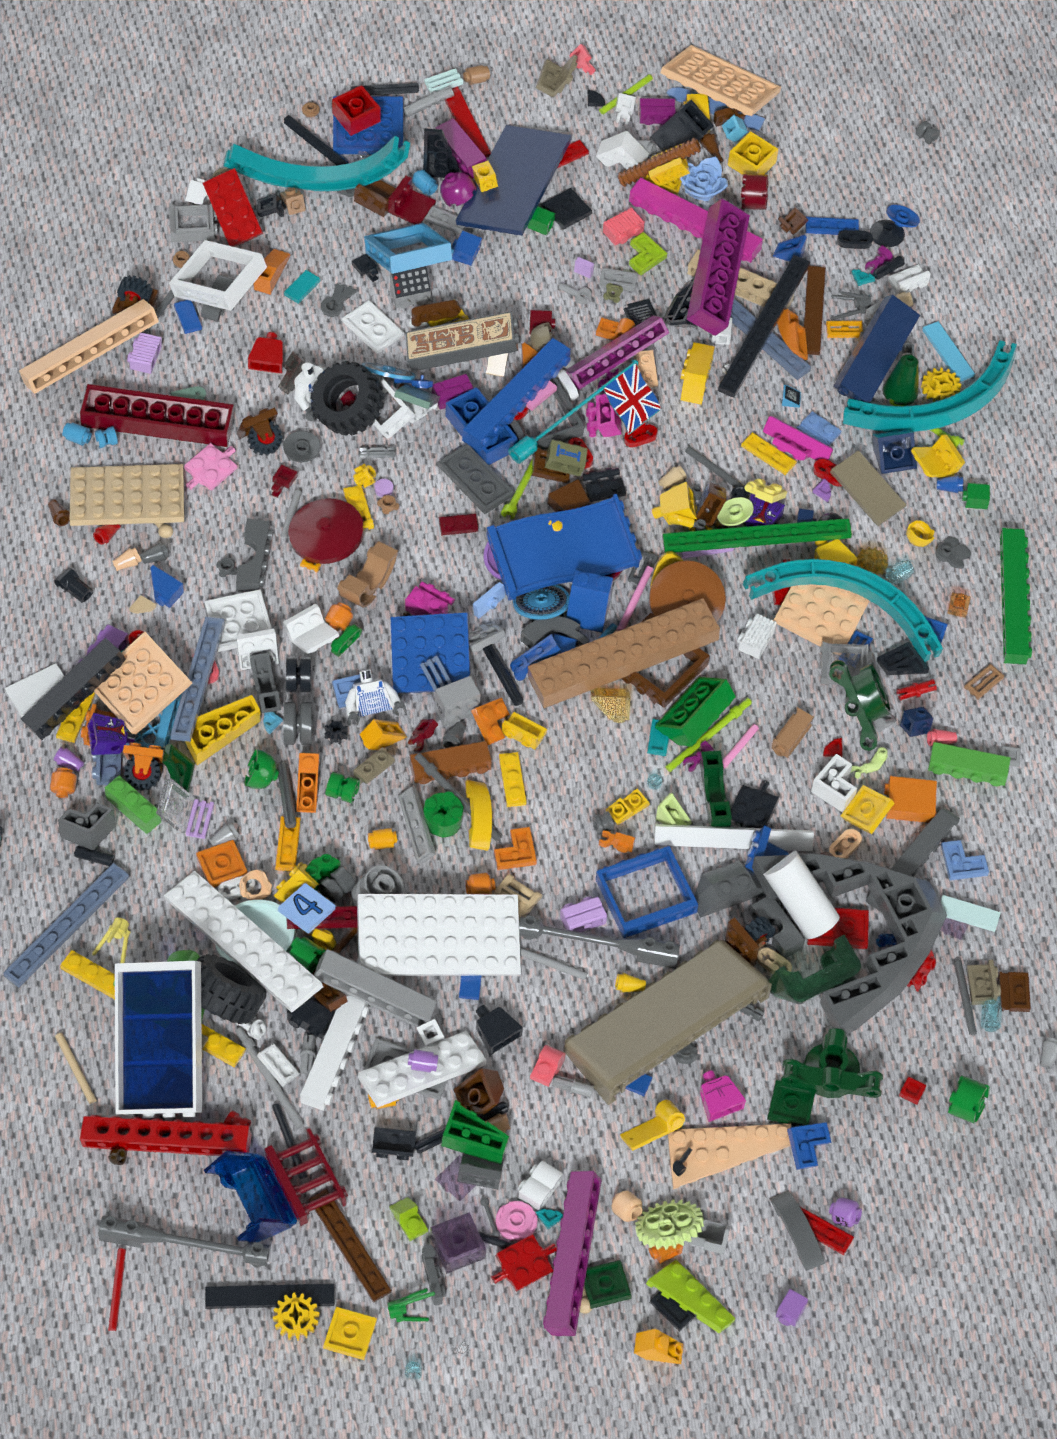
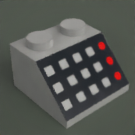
M426 266L394 274L390 273V293L396 308H408L410 305H423L431 301V288Z

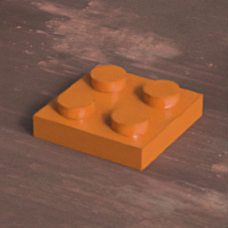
M234 840L196 853L197 860L207 882L214 888L225 881L248 873Z

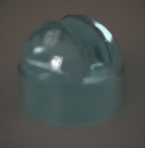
M658 774L649 775L647 786L650 789L657 790L662 786V778Z
M411 1361L406 1365L404 1375L406 1378H411V1373H416L415 1379L422 1377V1368L418 1362Z

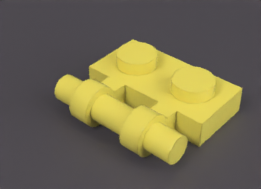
M760 478L748 482L745 486L747 492L753 493L755 497L769 503L784 499L787 495V491L782 489L781 485L774 483L766 485V481Z

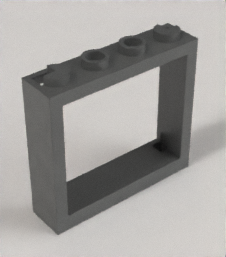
M552 378L550 381L557 386V390L553 394L564 413L567 414L575 408V405H572L569 401L567 391L562 389L560 379ZM498 390V391L493 392L492 399H493L501 390ZM575 411L568 417L572 427L542 437L537 441V447H541L544 450L549 447L551 440L566 442L572 438L583 436L585 428L583 419L579 418L577 411ZM517 420L507 424L516 435L517 442L525 437Z

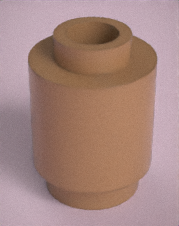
M483 65L469 67L465 69L463 78L469 85L483 83L490 79V71L488 66Z

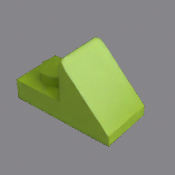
M408 1197L389 1206L409 1241L428 1232V1228L418 1214L417 1204Z

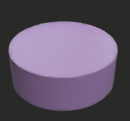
M388 479L378 480L375 483V493L380 497L391 495L393 493V483Z

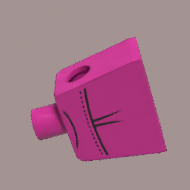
M713 1070L703 1074L702 1077L705 1083L700 1087V1096L708 1122L744 1109L746 1100L727 1075L717 1078Z

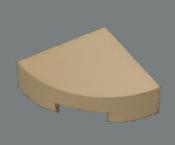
M140 595L129 610L136 614L151 612L156 608V604Z

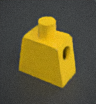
M836 539L829 543L827 540L815 541L817 548L815 549L814 559L831 560L856 566L857 557L840 540Z

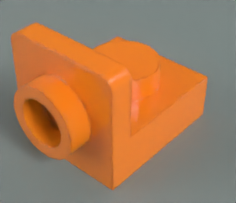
M676 1244V1248L669 1246L667 1250L662 1246V1248L657 1250L655 1245L652 1248H648L651 1257L654 1260L657 1259L659 1264L681 1254L683 1246Z

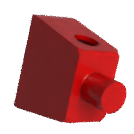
M268 332L266 338L258 337L248 356V369L283 373V341L277 340L276 333Z

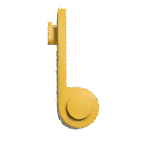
M666 1099L658 1103L655 1108V1118L620 1134L622 1140L632 1151L679 1129L683 1125L685 1116L671 1100Z

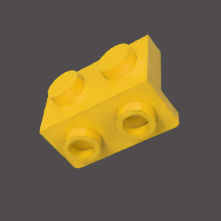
M513 712L510 718L502 723V732L506 737L521 742L523 746L536 750L547 734L545 727L516 712Z
M305 864L301 868L296 866L288 874L291 878L288 881L283 879L276 887L278 891L274 897L279 902L283 903L304 883L313 889L318 885L304 870L307 867Z

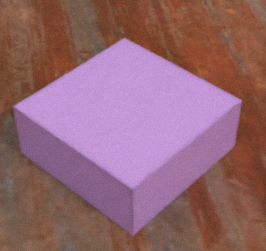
M578 257L575 261L574 272L591 278L594 272V263Z

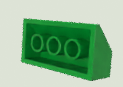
M698 677L660 719L655 728L663 735L668 736L677 745L692 747L712 723L719 718L720 714L730 706L736 696L727 679Z

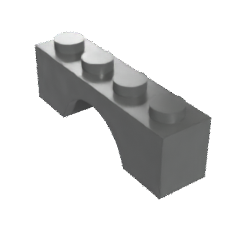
M247 519L244 532L245 544L252 547L256 555L248 563L238 566L236 591L250 592L264 587L265 576H262V573L267 571L268 561L265 560V556L270 554L268 540H272L273 529H270L269 521Z

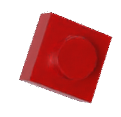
M908 1076L899 1097L918 1105L927 1085Z

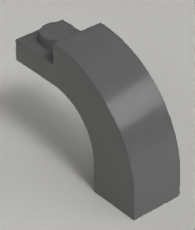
M558 616L533 621L521 631L520 641L529 648L534 647L551 634L553 636L556 634L576 639V647L590 642L586 635L579 633L580 624L571 619Z
M269 652L250 655L252 679L260 712L267 713L281 710L279 693L276 690Z

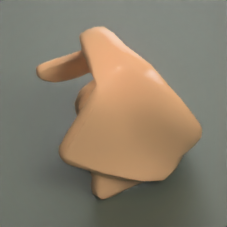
M253 870L240 879V894L249 900H263L271 894L272 884L265 872ZM255 879L259 881L261 891L258 894L253 895L247 891L246 883L248 880Z

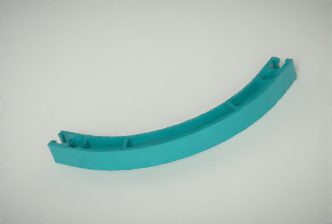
M394 136L383 148L373 155L360 161L338 166H302L264 157L233 144L230 148L231 150L228 149L226 151L223 166L229 169L235 168L242 175L275 186L311 191H341L356 188L358 184L362 186L369 185L389 175L408 158L410 142L404 141L403 146L399 148V137Z
M999 340L995 354L986 371L977 381L956 395L937 402L916 406H884L848 399L847 407L844 409L843 424L882 432L905 429L918 432L941 428L963 420L982 409L999 393L1010 374L1016 356L1017 344L1012 343L1011 351L1006 353L1003 352L1006 342Z
M795 560L767 567L747 575L743 581L745 590L749 589V585L755 583L760 585L757 588L755 586L750 587L749 597L751 600L782 588L797 585H826L853 592L875 603L887 612L906 633L924 662L929 661L931 655L926 645H929L933 651L934 658L939 657L943 650L932 627L917 606L890 582L860 567L831 560ZM765 578H770L773 581L769 582ZM918 634H923L925 638L920 637Z

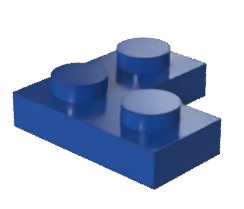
M827 1122L787 1129L796 1170L818 1166L814 1146L832 1143Z

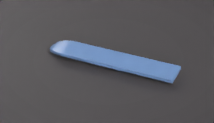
M680 87L671 88L667 91L670 98L681 103L686 101L687 94H698ZM708 97L710 114L714 115L715 111L729 108L726 104ZM755 114L752 116L746 115L743 121L746 127L760 131L765 118Z

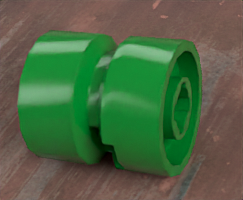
M333 771L328 780L325 795L335 799L341 797L342 801L353 804L355 799L352 797H355L358 793L360 780L350 776L346 779L344 774Z

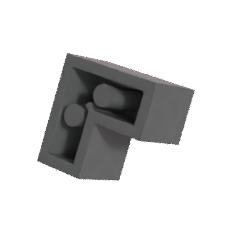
M96 803L87 814L69 808L58 819L61 838L94 850L116 827L114 809L100 803Z

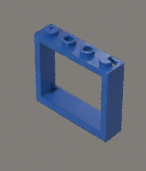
M670 846L662 849L657 848L647 854H639L630 860H621L615 865L604 866L603 869L596 871L595 880L623 939L697 913L698 903ZM665 861L685 902L625 922L606 881Z

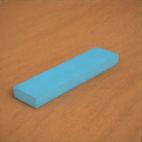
M939 321L924 326L922 331L951 373H956L955 378H960V382L974 377L975 373Z

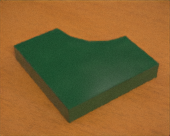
M168 744L165 746L162 762L170 774V789L180 797H188L195 763L175 746Z

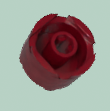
M743 174V184L745 185L741 188V198L745 199H742L741 209L766 210L769 186L768 175Z

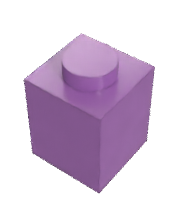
M789 1289L777 1310L776 1317L779 1318V1322L786 1326L792 1325L795 1327L807 1307L809 1299Z

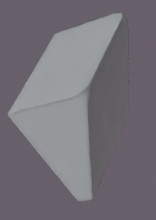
M890 714L873 721L872 724L879 732H882L897 720Z

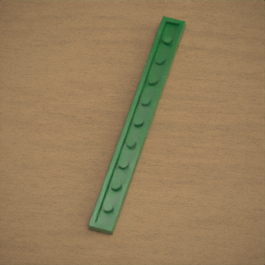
M849 519L662 534L664 553L669 551L677 553L849 539L852 537Z

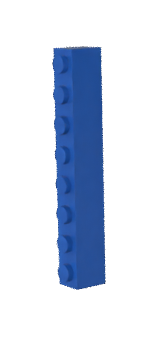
M552 338L468 423L462 431V441L479 452L484 447H488L492 439L496 435H500L503 428L514 420L515 415L518 412L521 413L525 409L526 404L529 401H533L537 393L541 389H545L548 382L558 375L560 369L569 364L571 349Z

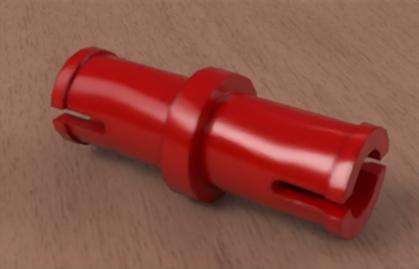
M931 679L921 683L914 682L911 686L896 689V693H905L898 696L899 700L902 701L914 696L918 698L921 697V694L936 691L937 686L928 687L935 684V680Z

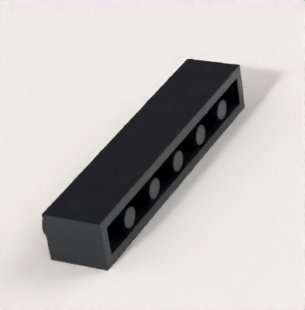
M105 637L39 700L21 720L42 741L74 709H77L88 696L93 694L102 682H105L116 669L120 668L126 658Z

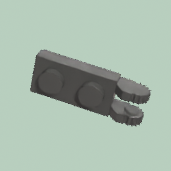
M427 1244L422 1248V1260L430 1292H435V1295L432 1296L433 1304L437 1306L442 1304L443 1297H446L444 1285L439 1284L438 1278L441 1277L439 1266L434 1264L436 1261L434 1246Z

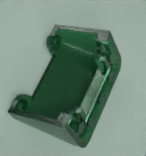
M842 935L835 939L834 946L821 956L820 964L823 969L803 979L799 970L789 972L783 966L776 970L769 979L772 984L770 993L776 998L795 1004H803L856 976L861 969V962L845 935Z

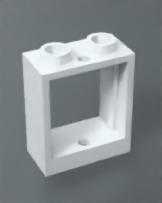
M383 379L380 382L383 387L382 391L384 394L388 391L401 406L382 425L376 419L373 421L375 427L388 439L409 422L415 414L403 400L394 397L395 391Z

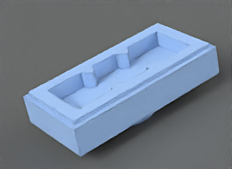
M497 583L473 603L474 615L478 619L490 609H494L498 602L505 597V588L502 583Z

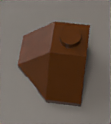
M481 1068L453 1090L461 1106L484 1115L499 1103L505 1088L498 1071Z

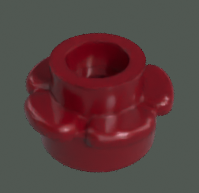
M351 390L346 392L340 399L343 403L342 405L350 407L356 401L355 397L357 394Z

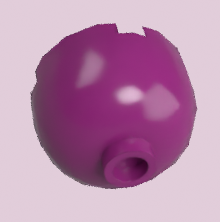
M455 172L445 176L440 186V193L445 204L452 207L451 204L459 206L471 199L473 190L475 189L476 191L477 188L470 176L463 172Z

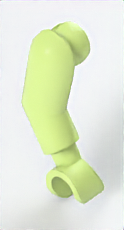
M880 747L870 763L863 764L861 767L852 766L850 773L858 771L855 773V778L859 779L862 773L867 774L878 771L886 761L888 751L886 748Z

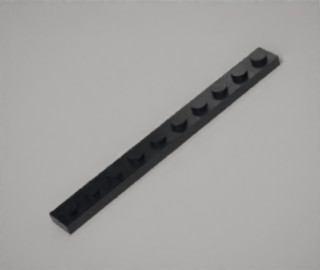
M796 255L793 256L718 386L719 392L735 398L807 272L810 261Z

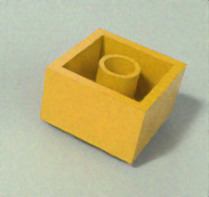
M750 131L729 152L728 166L742 175L765 174L776 164L778 148Z

